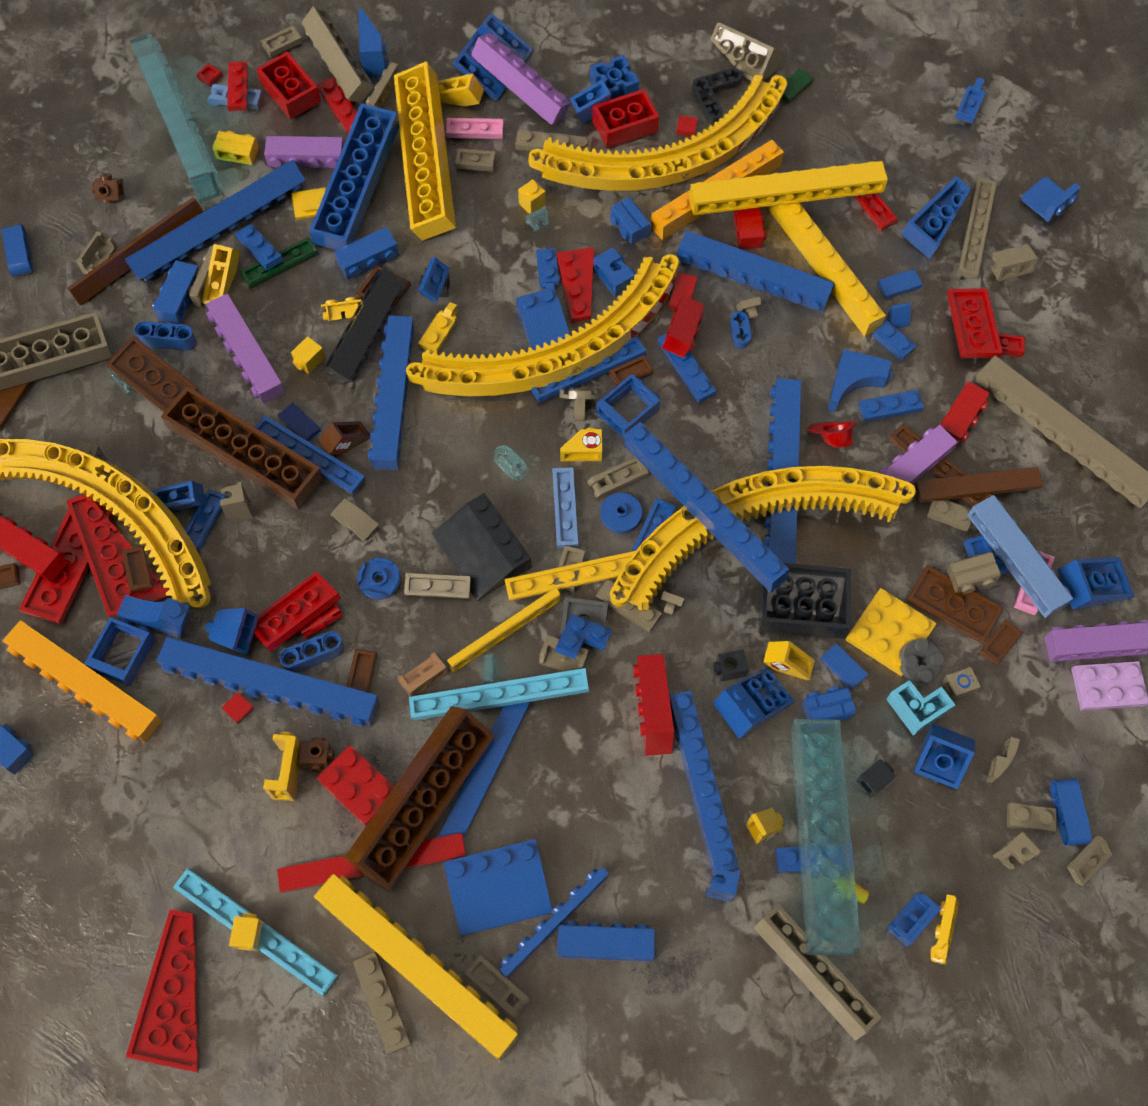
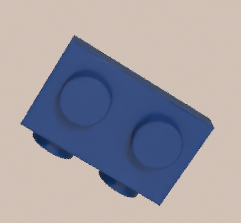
M1044 177L1024 193L1021 200L1047 222H1050L1056 216H1060L1069 205L1071 206L1079 198L1077 194L1081 187L1074 183L1064 191L1048 177Z

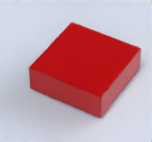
M208 63L196 76L198 80L212 87L213 84L223 77V73Z
M679 115L676 134L695 136L698 118Z
M238 692L221 707L237 724L254 710V707Z

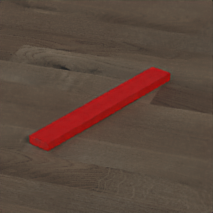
M462 833L423 840L404 869L466 857ZM345 856L277 868L280 893L324 885L333 874L338 878L342 875L347 880L366 876L345 860Z

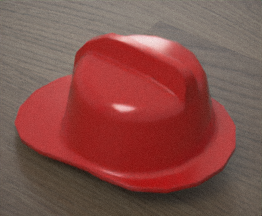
M820 422L808 426L807 430L812 433L821 434L825 443L839 448L853 444V427L857 425V422Z

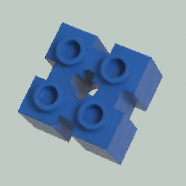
M624 55L610 59V64L607 65L601 62L590 66L591 85L603 79L611 93L609 100L639 91V80L634 71L630 72V64Z

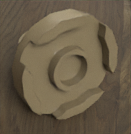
M565 388L559 389L560 398L575 399L574 421H585V399H599L601 394L600 389H595V392H591V388H569V392H565Z

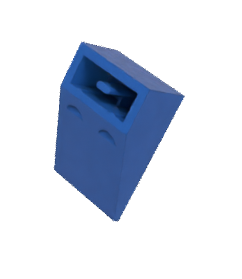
M766 667L725 689L712 704L737 737L741 739L765 724L795 701L772 671Z

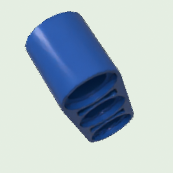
M23 224L2 228L7 264L12 277L33 273L28 237Z
M143 321L139 322L134 328L137 338L149 348L190 351L197 345L195 335L188 325Z
M327 632L284 649L280 653L279 660L285 670L297 673L342 655L345 647L338 633ZM333 641H337V642H338V644H337L336 647H334V648H329V647H328V645H329L331 642H333ZM310 650H317V653L315 655H307ZM289 658H296L294 663L286 664Z
M1078 779L1052 780L1050 790L1063 844L1065 846L1089 844L1091 842V830Z

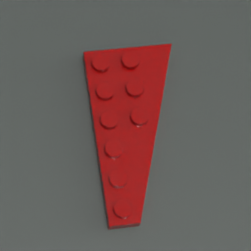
M86 494L66 500L108 618L117 617L125 595L152 602H160L172 597L166 595L169 590L163 587V583L150 568L149 572L153 589L131 593L122 550L133 547L120 534L113 523L109 521L97 504L87 497Z
M170 909L125 1057L199 1073L195 915Z

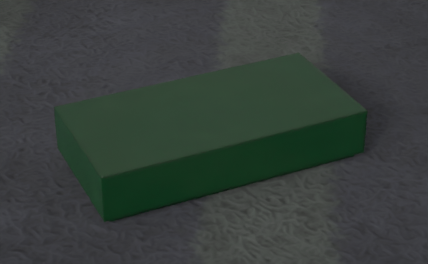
M799 68L786 80L787 86L781 98L790 103L813 82L814 78Z

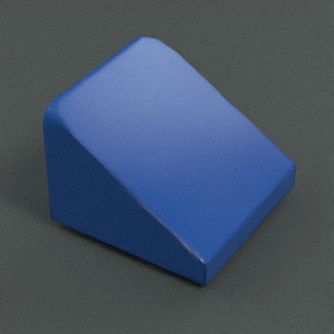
M903 303L891 306L887 320L896 328L909 326L911 304Z

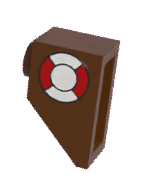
M361 421L331 422L319 440L329 455L345 454L369 440L371 435Z

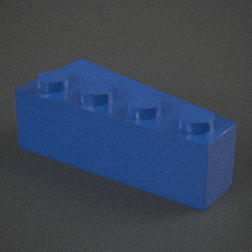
M956 176L907 223L901 235L930 259L971 188Z

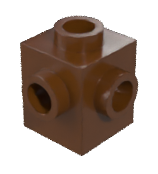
M101 174L99 178L94 179L92 192L95 194V200H102V203H114V200L123 199V178H112L111 174Z
M316 737L312 738V741H300L299 764L302 769H309L312 772H323V769H326L330 762L334 761V748H331L330 743L325 741L326 739Z

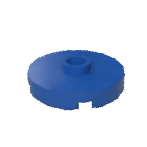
M612 494L601 505V522L613 533H629L641 522V505L635 497L629 494ZM623 510L625 513L620 514L617 511Z
M376 557L361 566L358 571L357 581L360 590L365 596L371 599L383 600L397 592L401 583V575L393 561L387 558ZM377 578H383V581L376 582Z

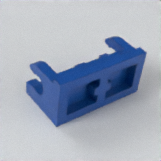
M716 870L715 874L723 875L725 879L713 877L709 888L706 890L705 897L731 902L736 895L740 871Z
M916 893L889 924L887 929L907 947L915 941L942 908L924 893L920 895Z

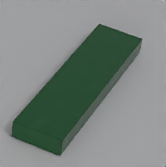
M307 237L279 251L283 261L268 271L259 262L239 271L248 288L252 289L319 255L311 239Z

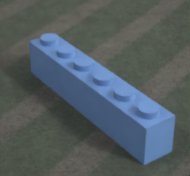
M993 495L972 507L967 516L1046 619L1066 607L1073 599L1069 589L1062 585L1055 571L1049 568L1044 561L1042 554L1032 546L1029 537L1019 529L1016 520L1009 516L1003 503Z

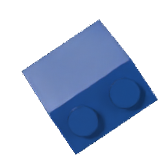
M932 723L923 741L914 773L958 789L975 753V740Z

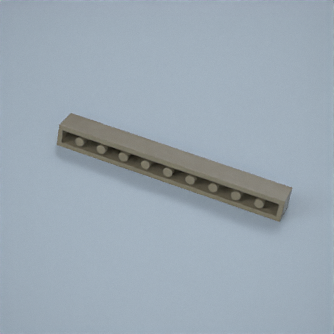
M994 356L982 368L975 380L981 388L993 394L998 401L1006 404L1015 414H1019L1031 426L1041 431L1046 438L1054 441L1063 451L1071 454L1080 464L1085 465L1097 477L1110 484L1115 491L1123 494L1132 504L1142 508L1148 501L1147 470L997 356Z

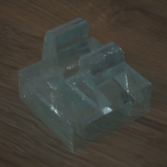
M546 207L524 217L527 225L529 224L534 231L540 229L538 220L543 223L544 227L549 225Z

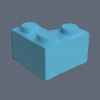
M910 680L893 690L886 699L913 736L949 713L955 706L942 687L923 698Z

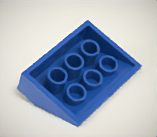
M536 839L444 862L461 937L552 913Z

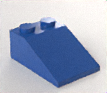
M358 9L359 49L362 68L369 78L382 77L383 71L389 66V59L385 57L387 56V46L383 44L382 36L362 9Z
M554 287L516 298V310L529 345L533 350H536V345L543 348V343L551 345V340L557 343L558 337L565 339V334L570 335Z
M1120 557L1076 559L1057 569L1063 586L1069 589L1073 598L1069 603L1072 610L1091 608L1135 597Z

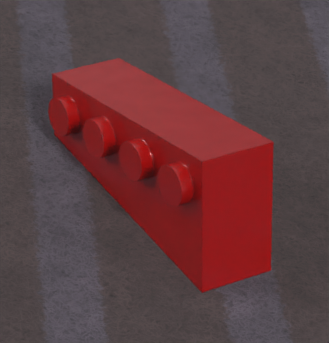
M664 654L637 656V665H633V677L638 678V684H635V694L640 699V703H637L638 717L641 716L642 723H640V736H643L645 756L672 754L674 728Z

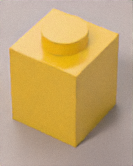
M533 179L518 189L519 205L530 215H533L546 205L545 190Z
M306 337L291 352L294 366L300 371L303 369L308 374L325 359L323 348L309 337Z
M243 913L242 917H234L229 942L230 947L258 951L263 922L257 919L256 914Z

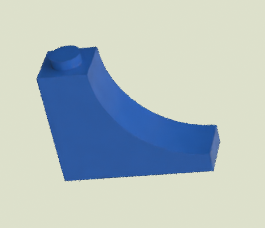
M844 349L839 361L827 410L836 412L840 401L848 393L863 387L883 388L886 381H890L892 377L891 361Z
M125 595L117 617L181 639L189 621V605L170 598L163 602H152Z

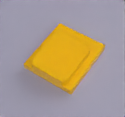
M326 187L292 193L296 220L315 217Z

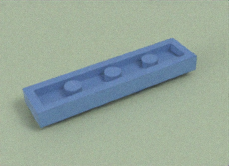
M573 467L552 468L557 549L564 548L565 545L578 548Z

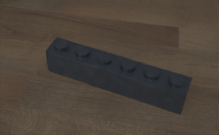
M385 268L376 273L322 370L341 384L352 381L355 378L358 364H362L367 356L365 354L367 348H370L375 342L376 338L374 335L383 327L385 315L392 311L394 307L392 303L402 293L401 286L404 281Z

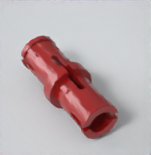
M335 605L317 616L300 631L304 638L307 639L317 631L327 629V625L343 617V614L338 606Z

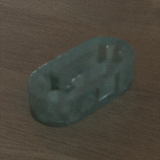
M502 445L495 449L494 460L496 464L511 479L521 480L526 476V464L511 448ZM507 453L508 461L504 457L500 458L499 454L505 455ZM513 466L517 469L521 467V472H513Z

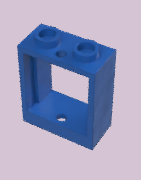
M631 374L596 403V414L624 439L625 433L639 422L645 423L659 411L661 400L657 393L651 392L640 378H636ZM629 391H632L649 407L628 423L611 406Z
M110 617L84 665L97 674L131 686L155 639L150 634L151 631L146 627L140 625L134 627L123 618L116 620ZM118 632L141 640L126 670L102 662Z

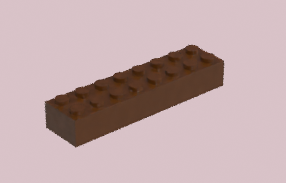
M188 386L161 415L163 422L169 430L297 510L302 507L324 479L320 467Z
M451 706L347 852L344 859L374 884L390 890L495 736L466 708Z

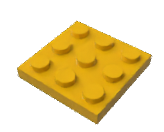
M880 588L845 640L902 677L903 674L900 670L902 664L901 659H899V652L902 646L910 640L927 639L937 623Z

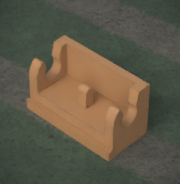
M435 652L430 654V658L403 677L402 675L398 677V682L410 697L418 696L448 674L446 666Z

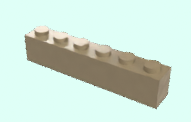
M313 6L301 22L306 34L312 39L314 47L318 49L321 58L328 65L329 71L336 78L337 84L343 89L345 97L349 101L362 103L372 91L374 85L328 12Z
M779 904L754 926V929L855 1041L866 1034L880 1020V1014Z

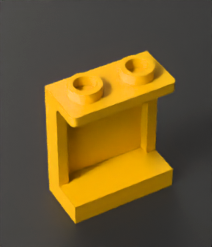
M280 732V735L273 734L274 742L280 750L284 751L279 781L265 779L263 789L271 799L295 801L300 772V742L293 733Z

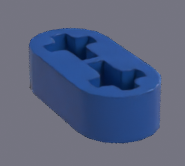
M736 311L731 315L730 319L732 342L737 348L743 349L748 347L751 341L749 318L745 312ZM736 319H740V321L742 322L741 326H739L738 321H736ZM740 333H742L745 341H741V338H739Z

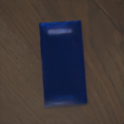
M293 402L277 415L292 432L308 442L321 432L320 427Z

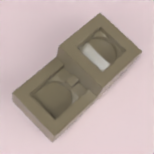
M345 498L330 514L345 528L348 527L363 541L379 525L369 515Z
M1010 737L1004 743L1002 756L997 755L991 761L987 782L992 783L1008 768L1016 754L1020 739Z

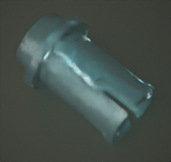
M495 655L483 656V674L480 675V678L484 684L496 683L498 679L496 674L497 657Z

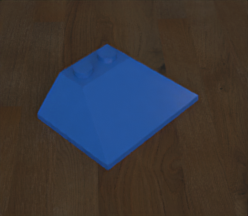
M491 12L452 64L464 75L473 74L484 88V92L496 101L507 86L471 56L478 37L487 33L493 34L497 37V40L504 46L509 47L511 52L523 59L524 62L533 49Z

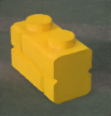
M218 131L213 144V151L216 159L253 165L259 151L256 137L250 134L239 135L232 131Z

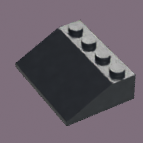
M485 493L466 503L432 533V536L459 575L471 577L470 591L477 601L505 585V579L517 577L532 568L531 557Z
M784 563L789 568L788 577L785 582L772 593L761 584L759 632L847 638L851 629V569Z

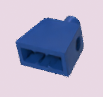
M245 608L218 610L215 619L209 620L205 626L206 631L210 633L209 640L247 655L259 615Z

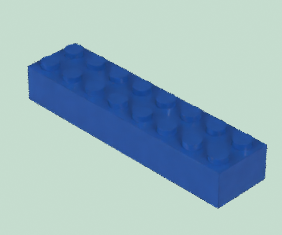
M363 103L360 104L310 227L309 233L313 244L337 250L355 241L399 129L397 112Z

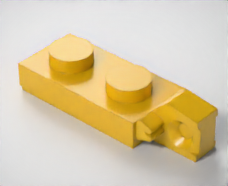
M450 302L445 311L440 310L418 343L420 348L424 350L430 349L431 353L434 351L439 352L456 325L457 317L455 315L458 312L456 304Z
M947 895L946 901L941 902L940 907L942 909L940 910V915H943L942 923L937 924L935 938L938 939V942L935 946L931 947V961L944 965L947 964L949 948L951 949L959 907L957 898L952 895Z

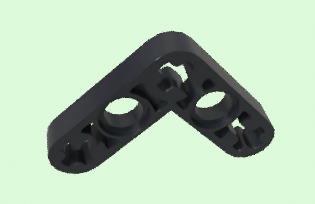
M726 69L696 78L693 81L692 93L708 123L714 125V122H719V119L723 116V110L714 93L739 86L743 77L740 69ZM720 80L722 84L716 85L713 81ZM710 99L712 102L707 104L704 103L702 100Z

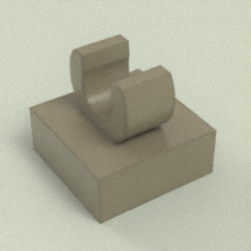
M760 297L740 301L736 305L737 311L745 312L749 320L755 319L758 316L756 309L761 305Z
M666 591L663 592L661 597L662 600L667 601L663 612L673 615L676 605L683 607L685 598Z

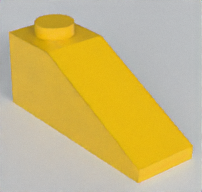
M473 74L438 81L441 103L464 107L480 103L484 88Z
M214 244L202 303L206 304L222 295L228 294L237 272L241 251Z

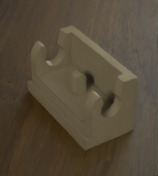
M97 231L77 260L83 274L86 275L120 250L111 237L106 240L101 232Z
M1029 244L992 253L991 258L995 264H990V267L996 276V280L1002 281L1034 273L1038 258Z
M241 482L221 490L222 494L232 493L230 498L220 500L221 508L229 523L253 519L250 499Z
M547 635L539 656V664L560 672L583 669L585 667L589 654L588 649L581 647L575 660L555 652L559 639Z
M1020 832L1005 843L993 857L995 859L998 858L1008 869L1014 870V865L1009 861L1010 856H1014L1018 862L1024 864L1034 856L1036 857L1041 850L1023 832Z

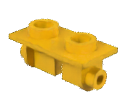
M357 297L346 298L345 302H337V300L325 301V304L321 305L322 309L326 310V312H323V319L328 320V322L342 320L341 312H345L346 319L352 318L361 299L357 300Z

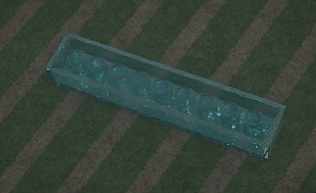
M151 33L129 40L199 203L221 196L219 188L222 185L218 176H216L218 175L214 164L208 162L211 161L207 149L202 148L205 145L201 135L196 134L198 129L195 122L189 120L192 119L188 107L183 106L186 103L182 93H177L180 89L176 80L171 79L174 76L170 66H165L168 63L164 53H159L162 49L158 40H154Z
M794 719L790 729L807 955L855 956L861 949L840 720Z

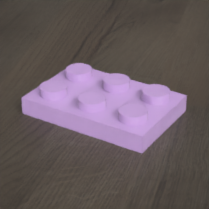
M1139 661L1079 665L1071 668L1081 711L1148 705V696Z

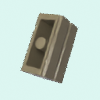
M992 552L950 563L947 568L956 593L962 591L963 594L973 592L975 587L982 585L984 588L994 586L1000 578V571Z

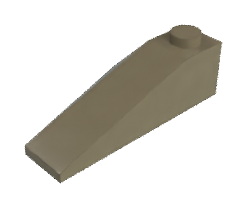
M717 22L710 39L730 59L731 63L742 71L743 76L751 81L755 75H762V81L764 82L778 69L785 53L720 22Z

